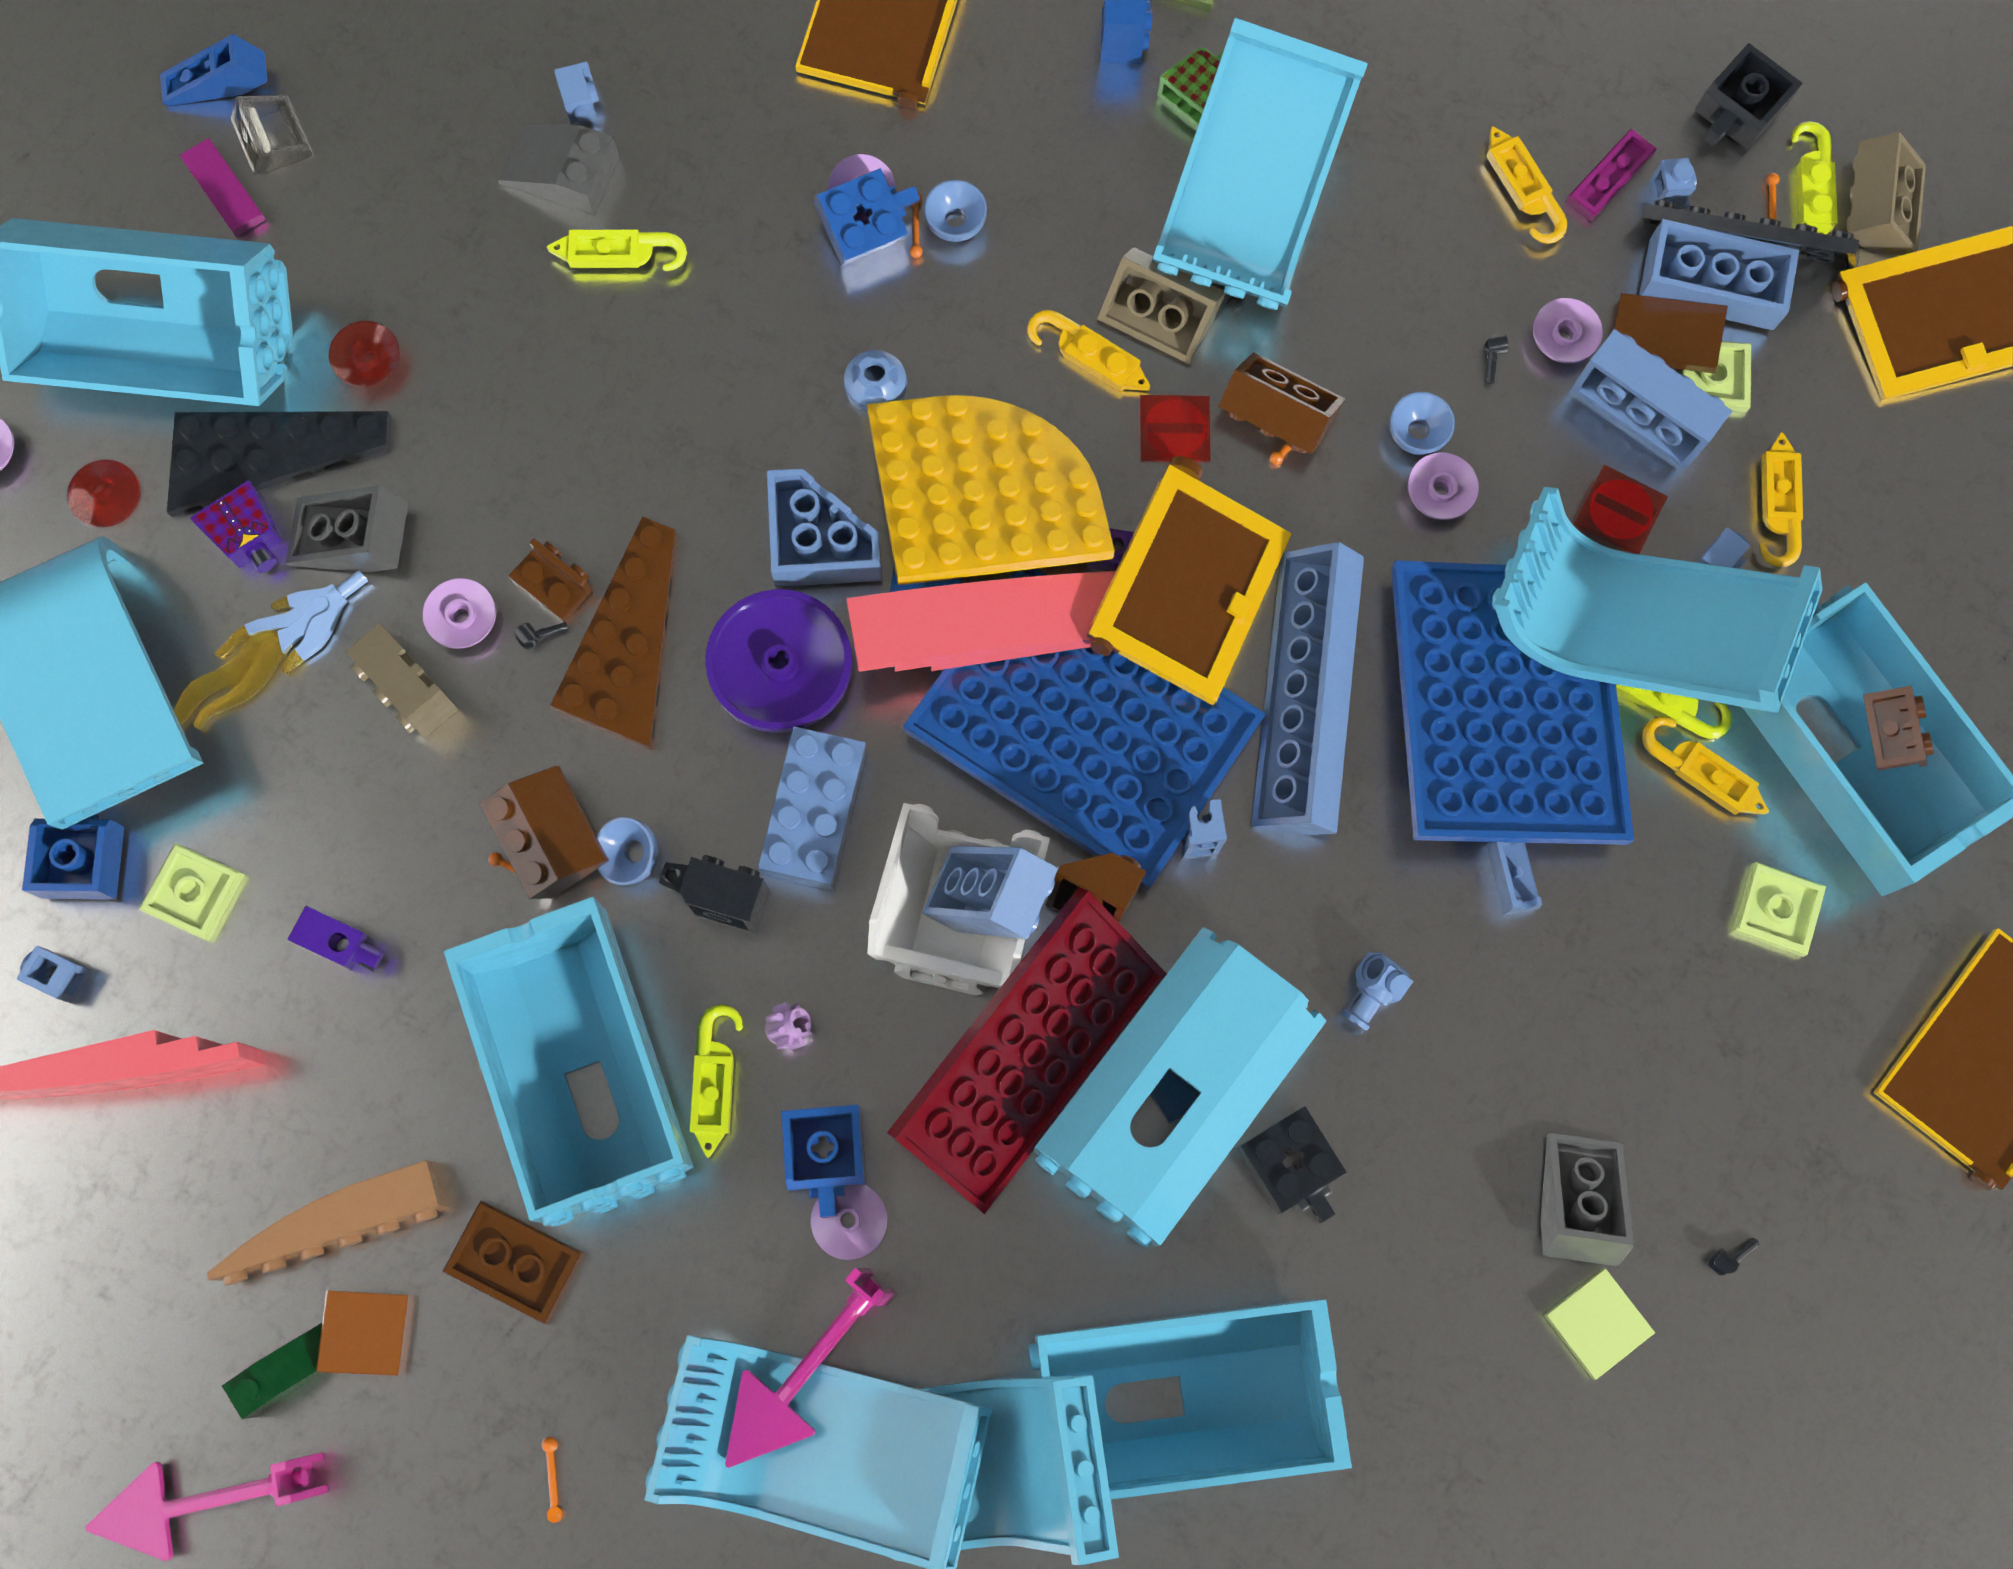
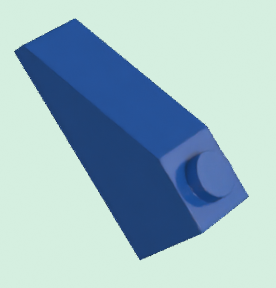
M231 34L160 73L162 104L174 106L238 96L267 82L265 52L240 37Z

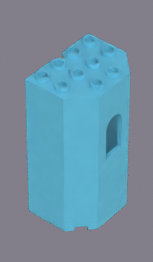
M11 218L0 225V368L3 381L260 406L285 379L287 367L285 364H281V361L284 359L286 349L291 348L293 338L286 267L281 260L273 259L275 250L269 243ZM103 269L159 274L164 306L109 300L98 291L95 283L96 274Z
M1866 582L1854 590L1848 585L1831 596L1822 605H1817L1779 712L1773 713L1742 707L1882 897L1916 883L1965 850L1967 846L2013 818V774ZM1912 685L1914 696L1922 695L1926 718L1919 719L1921 733L1930 732L1934 754L1926 756L1928 766L1919 767V764L1878 771L1863 694ZM1811 696L1824 702L1858 749L1837 763H1834L1796 712L1797 703L1801 698Z
M594 897L530 919L524 925L515 928H505L443 951L530 1221L543 1223L544 1226L551 1225V1227H557L574 1220L573 1215L587 1211L589 1213L595 1212L597 1215L618 1207L617 1200L626 1197L627 1199L632 1198L633 1201L654 1194L653 1187L661 1183H664V1185L671 1184L686 1177L685 1172L694 1166L607 911ZM601 1062L619 1116V1124L616 1131L610 1137L602 1140L592 1139L585 1133L566 1078V1074Z
M1204 927L1033 1150L1038 1155L1035 1162L1052 1176L1056 1171L1069 1180L1065 1186L1081 1199L1086 1198L1088 1195L1100 1203L1096 1210L1112 1223L1121 1220L1130 1228L1126 1234L1144 1248L1150 1244L1154 1247L1162 1244L1326 1023V1019L1318 1011L1313 1010L1311 1014L1307 1010L1309 1000L1301 991L1239 944L1229 939L1226 942L1221 941L1220 943L1214 941L1217 935ZM1171 1069L1197 1089L1200 1095L1161 1145L1144 1147L1137 1143L1131 1134V1120L1166 1072Z
M1309 1299L1035 1334V1343L1028 1344L1032 1370L1038 1369L1039 1377L1093 1375L1111 1500L1352 1468L1342 1399L1337 1385V1366L1326 1299ZM1179 1376L1184 1416L1119 1423L1108 1415L1105 1399L1109 1390L1115 1385Z

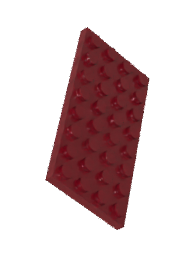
M1078 887L888 1130L887 1134L975 1208L985 1214L1167 973L1088 890Z

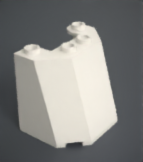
M903 803L869 921L867 954L876 960H884L896 965L894 973L904 979L974 996L985 994L986 987L1000 988L1021 962L1026 939L956 932L922 914L951 846L1019 847L1045 861L1050 837L1042 836L1033 830H1023L1012 836L1010 846L1003 845L994 839L981 840L966 836L957 830H939V818L932 808L924 804L911 805Z

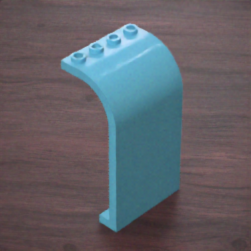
M1235 18L1152 262L1158 263L1157 270L1173 276H1177L1178 271L1192 275L1191 282L1209 288L1212 282L1225 286L1224 293L1240 299H1244L1245 294L1259 298L1257 301L1258 305L1272 310H1277L1279 305L1285 307L1292 293L1289 287L1306 234L1368 63Z
M1544 487L1539 499L1535 500L1531 506L1530 521L1527 528L1522 529L1519 534L1518 549L1514 558H1510L1507 562L1505 579L1501 588H1497L1494 592L1492 607L1496 610L1504 633L1519 650L1533 660L1561 673L1589 680L1778 713L1823 588L1820 567L1804 565L1799 578L1633 554L1605 547L1589 539L1572 525L1565 514L1558 488Z
M100 536L0 582V720L47 824L62 830L204 764L198 750L190 747L111 575L108 562L116 560L120 564L127 562L124 552L119 546L104 536Z
M687 1335L686 1342L682 1345L678 1354L679 1368L676 1380L667 1396L669 1407L665 1422L657 1434L656 1444L658 1449L654 1464L646 1476L645 1485L647 1491L644 1498L645 1501L655 1504H690L722 1509L762 1519L926 1569L957 1568L993 1408L821 1363L789 1403L790 1407L815 1429V1434L728 1468L725 1465L742 1372L750 1370L773 1392H777L803 1358L730 1341Z
M1093 1375L996 1378L920 1388L928 1392L993 1408L961 1550L991 1546H1019L1071 1555L1072 1565L1077 1566L1119 1558Z

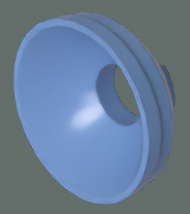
M949 180L940 183L929 192L925 200L924 212L928 227L935 235L947 241L960 242L972 238L982 229L987 215V205L983 194L973 184L961 180ZM957 212L965 217L966 221L960 227H951L946 222V217L951 213Z
M868 350L854 357L848 364L844 375V389L851 403L867 412V404L902 400L907 389V376L903 365L894 355L881 350ZM872 365H877L884 369L885 375L879 381H870L864 376L865 370Z
M1414 392L1400 399L1395 405L1390 418V432L1394 441L1403 450L1415 455H1430L1442 449L1451 439L1455 427L1454 414L1450 406L1439 396L1428 392ZM1413 423L1424 425L1427 428L1428 436L1424 439L1413 438L1408 431L1409 425Z
M629 817L613 819L602 827L597 838L609 861L598 868L600 874L606 880L618 885H632L647 878L653 871L658 858V843L651 828L644 822ZM637 840L642 844L644 853L641 860L635 863L629 856V847Z

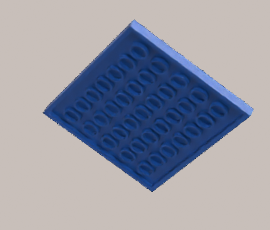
M1395 560L1391 566L1413 839L1425 841L1629 845L1634 841L1616 684L1579 678L1553 670L1524 654L1508 639L1501 627L1496 610L1492 607L1494 592L1497 588H1501L1505 579L1506 565Z
M1036 568L1015 571L1011 578L1046 576L1047 574ZM1091 647L944 669L905 722L902 731L1096 857L1113 852L1118 856L1126 855L1135 859L1141 865L1140 868L1146 871L1140 886L1149 891L1189 831V812L1193 806L1196 807L1198 817L1266 713L1223 687L1217 702L1211 705L1113 650L1109 656H1104L1093 651Z

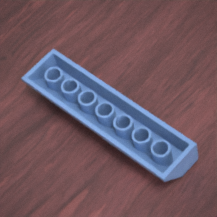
M1340 542L1283 552L1280 559L1264 713L1266 715L1262 723L1251 827L1256 829L1301 835L1337 833L1364 562L1363 555Z

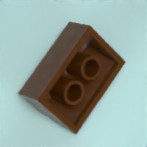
M1253 352L1234 370L1218 407L1226 410V414L1235 420H1246L1257 426V430L1266 436H1277L1285 440L1293 450L1312 454L1321 444L1346 398Z
M553 766L510 782L480 802L529 899H553L609 861L560 766Z
M1113 852L1060 865L1054 878V888L1048 896L1045 906L1059 913L1078 887L1088 890L1121 923L1146 871L1140 868L1141 865L1135 859L1126 855L1118 856Z

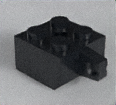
M1748 43L1713 81L1694 109L1713 124L1703 139L1714 147L1727 134L1748 150L1788 106L1803 83Z
M703 855L702 860L691 857L688 865L665 863L659 884L682 895L685 903L690 907L695 916L757 934L771 893L764 878L759 877V871L746 866H739L738 870L724 867L725 862L709 855Z
M1306 1106L1296 1110L1235 1148L1276 1214L1283 1213L1297 1204L1301 1211L1309 1207L1320 1224L1335 1215L1326 1199V1196L1332 1193L1328 1184L1347 1172ZM1285 1151L1289 1155L1296 1154L1298 1158L1295 1162L1296 1169L1293 1166L1287 1168L1284 1166L1283 1161L1287 1158Z

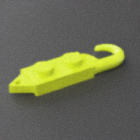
M1811 121L1802 122L1794 128L1791 134V141L1797 142L1802 132H1811L1817 138L1818 151L1806 153L1801 157L1796 167L1799 224L1818 228L1817 233L1828 234L1838 224L1836 172L1832 156V139L1829 131L1823 125Z
M569 230V235L547 245L548 252L568 262L570 268H639V266L644 265L650 259L653 246H671L676 250V257L671 263L664 264L662 267L664 271H670L680 267L687 255L686 245L683 240L677 235L668 232Z
M1616 684L1617 694L1659 717L1673 719L1678 725L1700 737L1707 739L1719 738L1725 735L1731 728L1732 714L1726 704L1714 703L1722 714V720L1719 725L1711 726L1695 717L1698 711V700L1695 698Z
M725 1004L714 1005L706 1009L701 1015L697 1026L690 1132L695 1134L707 1158L711 1157L724 1135L730 1134L734 1070L733 1052L726 1045L712 1041L713 1022L717 1017L724 1015L734 1021L737 1031H741L743 1028L739 1012L732 1006ZM708 1143L712 1144L710 1150H706V1144Z

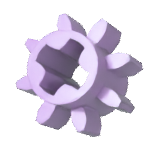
M787 1002L774 1006V1014L765 1017L767 1021L765 1032L768 1039L776 1044L777 1049L788 1046L790 1050L804 1046L802 1038L812 1034L810 1032L812 1024L809 1014L800 1008L799 1003L789 1006Z

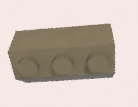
M1900 131L1859 141L1857 156L1853 159L1855 180L1854 186L1850 189L1852 209L1851 216L1847 218V231L1854 234V239L1859 240V244L1864 249L1898 255L1918 251L1926 164Z
M1133 247L1122 257L1097 319L1190 364L1210 329L1226 293L1213 285L1209 288L1190 281L1192 275L1178 271L1177 276L1157 270L1158 263L1152 262L1153 256Z

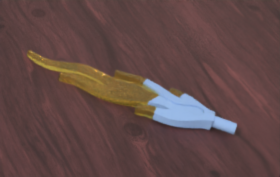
M358 570L337 587L331 584L321 589L299 591L286 595L272 603L271 608L275 612H289L257 619L243 625L234 632L215 652L216 657L223 660L233 654L246 641L247 643L225 665L215 671L202 675L187 686L173 709L180 725L182 726L194 710L206 698L223 688L233 686L231 691L217 698L199 712L193 723L195 728L201 730L211 718L251 700L271 680L279 664L292 646L303 639L301 644L288 655L281 667V671L284 674L290 675L298 665L318 652L327 643L336 627L343 608L348 604L346 598L367 583V578Z

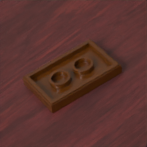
M1621 293L1614 329L1621 334L1632 337L1638 346L1650 354L1662 358L1670 368L1716 374L1728 306Z
M480 1201L442 1272L547 1324L584 1252L484 1201Z

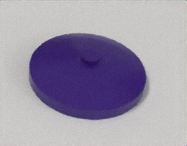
M773 589L743 598L721 616L708 640L705 666L708 681L716 699L734 719L756 730L786 733L792 732L793 726L804 729L815 724L836 707L850 681L852 652L843 624L827 605L802 592Z

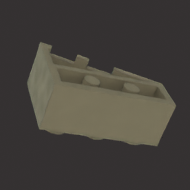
M380 623L346 650V653L354 660L349 667L363 682L370 678L377 686L372 692L387 708L391 704L394 705L400 712L395 718L410 734L416 729L426 738L458 711L457 707Z

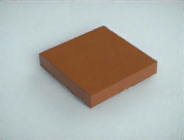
M326 1290L316 1372L398 1376L408 1295Z

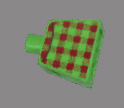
M1198 48L1160 77L1158 96L1197 127L1224 50L1216 57L1206 48Z

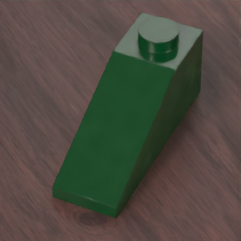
M322 1323L258 1360L222 1385L242 1420L258 1417L321 1373L316 1372Z

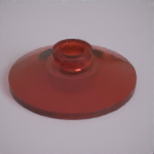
M358 321L345 326L335 335L329 348V363L334 373L343 382L356 387H370L385 381L395 371L400 359V346L393 332L383 324L374 321ZM366 356H373L370 361L363 363V359Z
M110 459L93 461L83 466L72 477L67 489V502L71 512L81 522L93 527H109L124 521L135 510L140 498V485L134 472L125 464ZM103 484L102 490L94 493L95 489Z

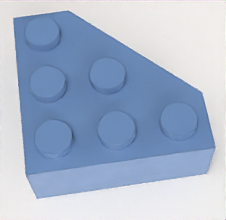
M804 469L767 471L771 574L775 587L882 581L878 531L859 519L846 504L831 492H827Z

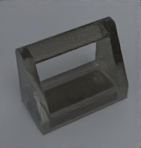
M288 95L236 96L230 119L253 175L269 174L312 156V151ZM280 111L294 145L271 147L260 118Z

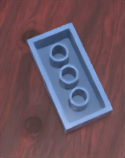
M1662 219L1649 240L1639 295L1728 306L1726 320L1774 330L1790 309L1799 250Z
M1615 329L1591 358L1571 388L1572 391L1684 469L1707 446L1732 413V410L1726 407L1720 398L1709 395L1696 386L1691 378L1680 375L1667 366L1662 358L1650 354L1638 346L1632 337L1621 334Z
M793 726L758 866L762 877L834 892L868 753L866 742Z
M951 846L922 914L960 933L1028 939L1039 923V912L1045 898L1051 894L1054 888V877L1058 868L1019 847Z

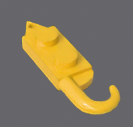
M1492 126L1489 132V151L1486 155L1488 161L1520 211L1530 215L1547 212L1555 226L1552 233L1542 234L1535 228H1531L1529 230L1531 236L1541 243L1550 244L1557 242L1566 233L1568 222L1564 212L1552 195V188L1519 136L1513 138Z
M1042 310L1030 318L1027 332L1031 341L1036 345L1042 344L1041 339L1037 336L1036 328L1041 323H1050L1062 330L1059 350L1064 358L1120 393L1123 389L1149 391L1150 384L1140 367L1141 360L1085 325L1080 326L1054 310Z
M1781 432L1769 451H1766L1761 456L1763 522L1771 531L1786 535L1787 552L1781 557L1772 555L1765 543L1759 544L1762 558L1768 564L1775 567H1787L1795 563L1802 549L1801 521L1803 520L1801 453L1795 452L1784 433Z
M1660 716L1646 723L1642 731V742L1645 749L1653 757L1674 770V774L1734 815L1740 812L1765 815L1769 812L1757 789L1760 783L1701 743L1685 741L1675 747L1673 751L1659 743L1654 735L1657 727L1661 725L1675 727L1676 721L1669 717Z

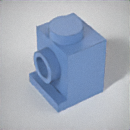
M587 61L555 69V76L570 123L586 122L597 117L593 103L598 102L599 99Z
M1689 158L1669 159L1660 162L1649 180L1653 205L1656 200H1664L1675 203V209L1689 208V197L1695 191L1697 185L1696 174L1689 162Z
M1727 527L1714 540L1697 563L1740 569L1747 560L1742 555L1750 546L1749 541L1742 534L1733 532Z
M36 945L33 951L28 953L20 965L21 972L16 980L56 999L72 1003L91 970Z

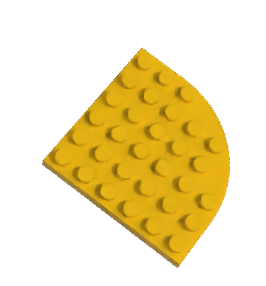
M935 396L867 404L868 420L898 585L1113 559L1114 547L1096 477L1089 463L1072 441L1043 418L1006 402L976 396Z

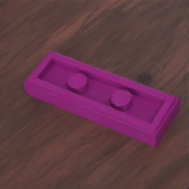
M1631 128L1568 195L1565 202L1592 222L1652 158L1657 148Z
M209 138L179 155L235 237L240 236L266 220Z

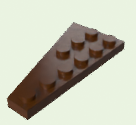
M642 516L550 706L555 711L652 750L653 722L656 716L657 688L660 682L666 631L665 620L669 606V586L673 572L677 533L673 528Z

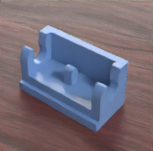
M1221 799L1210 800L1209 813L1203 815L1202 820L1197 819L1198 811L1196 807L1193 806L1189 812L1190 829L1183 838L1182 859L1216 855L1221 851L1227 840Z
M1487 843L1504 915L1541 908L1543 903L1541 897L1538 896L1525 843Z

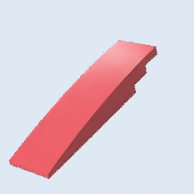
M1116 571L1000 579L846 598L858 672L894 667L896 672L929 666L931 671L1090 647L1093 639L1086 635Z
M151 1030L0 1066V1100L86 1095L159 1086L265 1065L263 1050L239 1042L223 1045L198 1036L182 1039L160 1031Z

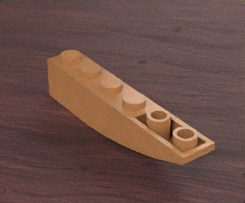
M425 1160L351 1184L312 1201L276 1221L238 1247L207 1272L208 1280H223L224 1286L247 1280V1272L262 1268L263 1273L275 1271L287 1266L286 1259L300 1255L301 1260L311 1259L323 1255V1247L338 1243L339 1248L351 1246L362 1241V1234L375 1230L377 1236L400 1229L399 1222L413 1218L414 1223H419L437 1217L436 1210L448 1206L436 1162Z

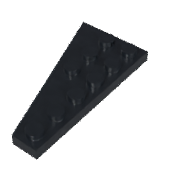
M1656 200L1654 205L1645 203L1642 219L1644 223L1658 226L1662 219L1798 249L1799 254L1800 251L1807 253L1806 258L1817 263H1834L1835 259L1845 261L1844 269L1856 268L1860 259L1859 240L1853 239L1854 234L1845 231L1833 230L1831 235L1817 233L1818 228L1810 225L1796 224L1795 229L1781 227L1782 222L1775 219L1760 218L1759 223L1745 221L1746 216L1743 214L1725 212L1724 217L1710 215V209L1699 206H1690L1689 211L1675 209V203L1664 200Z
M388 411L175 412L167 513L174 517L183 514L185 509L198 505L202 507L209 506L248 480L257 490H261L293 480V476L308 471L315 473L325 470V466L343 460L351 462L389 450L391 415Z

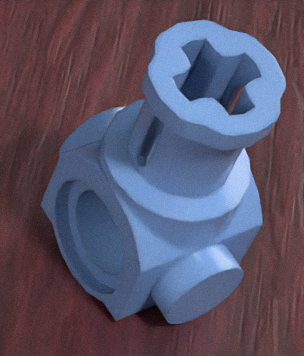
M1368 952L1356 969V987L1359 990L1348 1007L1342 1008L1339 1013L1367 1031L1370 1027L1369 1022L1380 1005L1387 1006L1389 1003L1400 1001L1413 983V980L1410 979L1409 973L1403 967L1383 953Z

